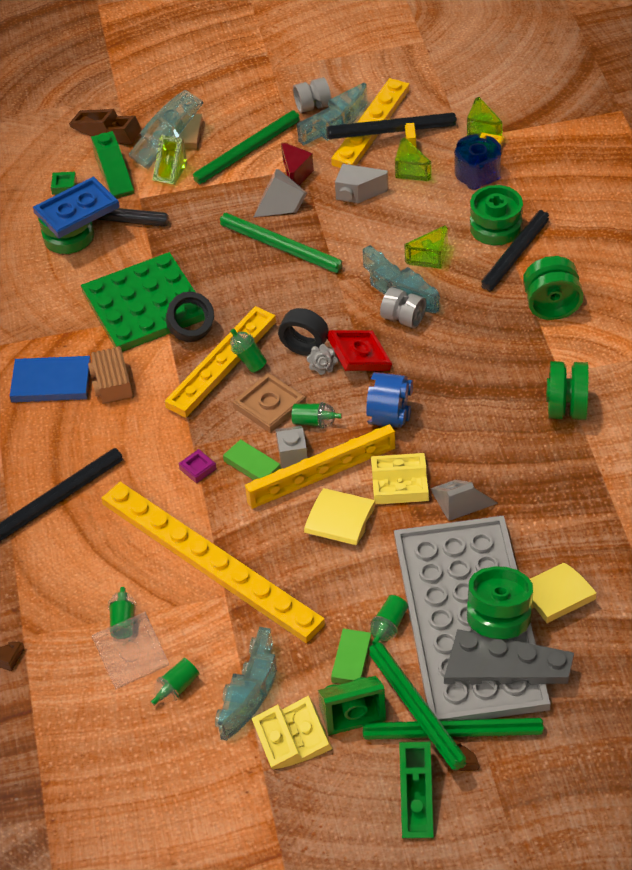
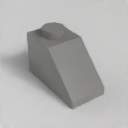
M342 164L335 180L336 200L360 203L388 190L387 170Z
M302 426L275 429L281 469L307 458V448Z

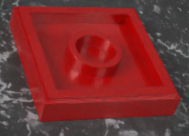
M329 330L327 339L345 371H390L392 362L373 330Z

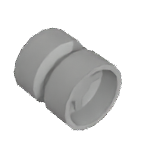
M324 77L312 80L310 84L303 82L293 85L294 100L300 113L312 111L314 106L319 109L330 106L332 103L330 89Z
M391 287L383 297L380 315L382 318L394 322L399 320L402 325L416 328L424 316L426 299L411 293L407 296L406 291Z

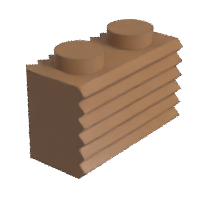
M121 347L108 348L96 353L92 352L93 362L88 363L91 378H97L92 383L95 396L101 395L102 404L133 397Z

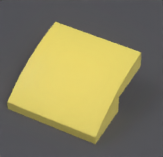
M424 453L371 456L375 504L429 501Z
M323 488L307 519L304 533L357 545L365 533L366 522L374 511L375 500Z
M565 563L530 579L533 583L531 609L535 608L546 623L596 600V592L577 571Z
M309 696L284 709L276 705L252 718L273 770L295 765L333 749L313 701Z

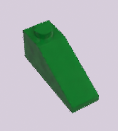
M113 131L92 136L91 140L95 159L109 192L116 199L135 194Z
M399 742L402 838H434L431 743Z

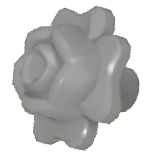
M321 344L319 348L316 346L312 347L310 355L307 356L310 370H315L320 375H323L325 370L332 372L334 364L338 362L337 357L334 356V350L328 348L325 344Z

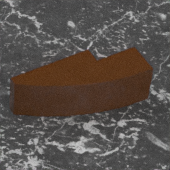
M114 109L80 110L69 123L71 128L89 136L113 131L117 142L132 144L142 131L136 116H117Z

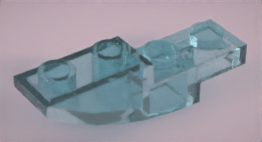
M362 83L328 100L329 108L297 123L298 142L304 146L320 137L328 141L330 140L326 135V128L328 126L353 123L368 103L367 84Z
M187 90L179 93L163 106L140 132L142 137L128 154L129 157L146 169H149L172 137L175 136L177 138L204 102Z
M371 245L362 249L363 267L370 272V284L384 295L389 288L395 287L406 291L407 296L410 293L426 299L425 312L435 314L439 312V292L436 288L426 283L420 274L415 273L409 267L400 271L396 265H393L385 258L383 253L378 252Z
M259 627L256 638L252 637L250 641L249 654L251 656L249 662L245 661L243 664L242 675L233 673L230 684H226L224 687L223 709H218L215 718V727H219L221 740L227 741L252 718L273 684L277 666L275 654H270L273 646L271 628Z

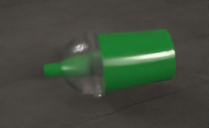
M232 329L230 331L233 335L230 341L231 351L240 358L252 373L264 367L267 359L255 343L254 337L246 332L237 333L235 329Z
M326 402L313 404L294 403L292 407V423L297 425L325 428L332 425L335 418H342V413H335V409L331 405L326 404Z
M121 587L120 592L115 593L108 602L110 635L116 639H127L133 635L134 613L137 603L133 596L126 592L125 587Z
M389 595L377 615L372 618L370 632L374 637L372 642L374 645L379 641L387 642L397 635L398 627L408 609L407 602L401 597Z
M182 658L162 677L156 679L153 688L155 698L150 701L151 704L155 706L159 701L165 704L177 701L184 690L200 675L197 668L188 659Z

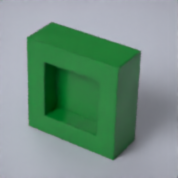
M76 172L52 173V195H57L75 186L77 181Z

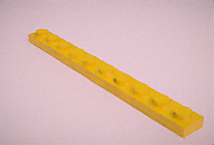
M122 482L115 485L101 498L105 507L306 644L325 626V618Z

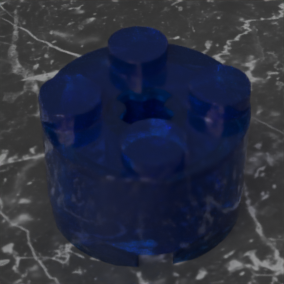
M479 134L461 138L457 142L454 151V173L456 178L472 190L499 180L501 173L500 143L487 135L486 138H479Z

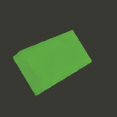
M241 439L223 455L224 462L253 480L260 479L281 469L280 463Z
M350 629L342 630L331 675L332 683L344 684L363 677L372 639L370 632Z

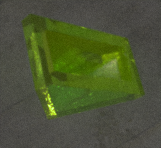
M480 97L475 98L467 117V136L480 138L482 133L502 136V121Z
M161 135L152 180L175 185L187 166L184 139Z
M405 137L402 138L395 158V178L430 181L431 161Z
M444 225L404 244L405 262L407 265L441 269L448 247V228Z

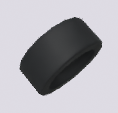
M193 291L183 292L175 296L169 303L166 313V324L169 331L177 339L186 342L198 341L204 338L211 330L215 317L213 306L205 296ZM191 303L203 310L205 320L200 328L189 331L178 325L175 314L181 305Z
M295 308L287 312L278 329L279 339L284 346L294 353L305 356L310 355L312 347L316 346L319 348L321 344H325L329 332L328 325L321 316L303 308ZM292 326L306 329L315 338L299 334Z

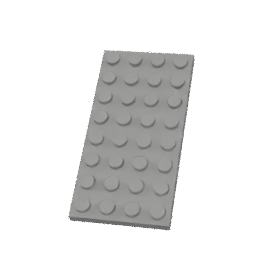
M504 516L394 530V539L425 699L438 720H482L550 710V700L546 684H529L528 681H512V684H500V681H482V684H469V681H455V684H444V675L457 629L477 633L467 622L468 584L470 578L479 570L493 566L509 567L517 570ZM531 623L524 633L517 637L509 638V640L536 645Z

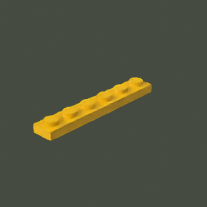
M389 78L358 122L390 119L410 91L409 83ZM378 134L346 138L331 158L332 166L341 168L342 164L356 166Z
M255 306L234 329L243 341L253 338L255 343H257L276 323V316ZM231 332L164 401L167 409L187 418L236 366L240 358L234 353V350L239 343Z
M389 424L358 438L351 439L344 444L327 449L313 457L303 459L289 467L279 469L265 477L255 479L245 485L247 502L251 509H254L370 460L371 456H379L395 449V431Z

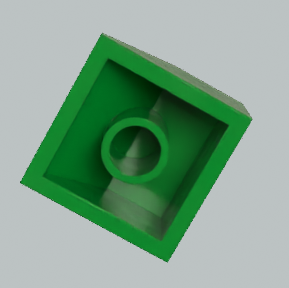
M376 676L360 677L352 682L340 685L333 684L318 690L319 707L328 736L361 728L364 723L386 721L385 689L383 683Z

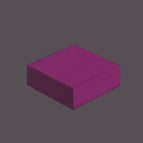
M200 449L178 463L179 469L196 484L217 469L216 463Z

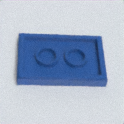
M93 176L35 205L33 210L34 214L58 238H61L119 208L120 205L119 201Z
M90 356L15 359L10 389L11 402L87 399L90 378L88 363H91Z

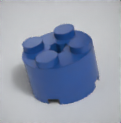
M374 372L371 379L376 381L374 387L369 386L366 414L372 418L367 422L369 425L387 426L390 424L391 427L401 428L405 421L409 422L411 406H407L408 395H412L413 380H408L405 375Z

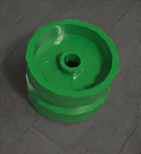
M490 185L476 191L470 200L471 234L483 244L493 246L513 242L522 231L523 200L521 195L516 190L502 185Z
M38 218L44 245L50 251L58 254L79 252L86 248L93 240L94 229L92 222L58 238Z
M550 256L535 261L526 269L523 275V285L532 314L540 319L557 320L570 316L579 309L583 302L584 293L574 262L565 257Z
M550 361L549 378H547L546 387L548 419H562L565 416L566 403H570V417L572 420H586L589 383L588 362H574L571 366V376L567 378L566 364L559 361Z
M493 566L474 573L468 584V624L480 635L492 639H509L524 633L531 622L533 583L527 575L509 567Z

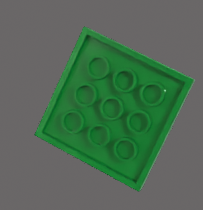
M170 252L81 285L82 293L115 348L121 347L122 352L170 334L171 332L166 324V313L169 303L175 296L183 292H195ZM183 304L176 310V322L182 328L205 320L203 310L195 304Z

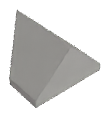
M276 169L264 191L254 217L297 213L307 192L282 171Z
M453 480L431 488L448 521L497 504L496 501L475 489L472 482Z

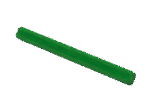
M291 110L193 173L194 181L198 184L206 182L298 123L300 115L298 112L296 113L294 110Z
M224 213L220 217V224L228 229L334 273H338L342 269V260L232 214Z
M380 642L369 647V655L451 769L457 771L460 768H464L466 766L465 755L386 647Z
M541 718L440 721L451 737L541 735L544 731ZM417 721L363 724V738L365 740L429 738Z

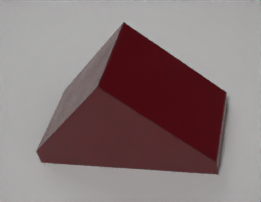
M281 143L282 160L286 174L300 186L314 171L313 153L288 143Z

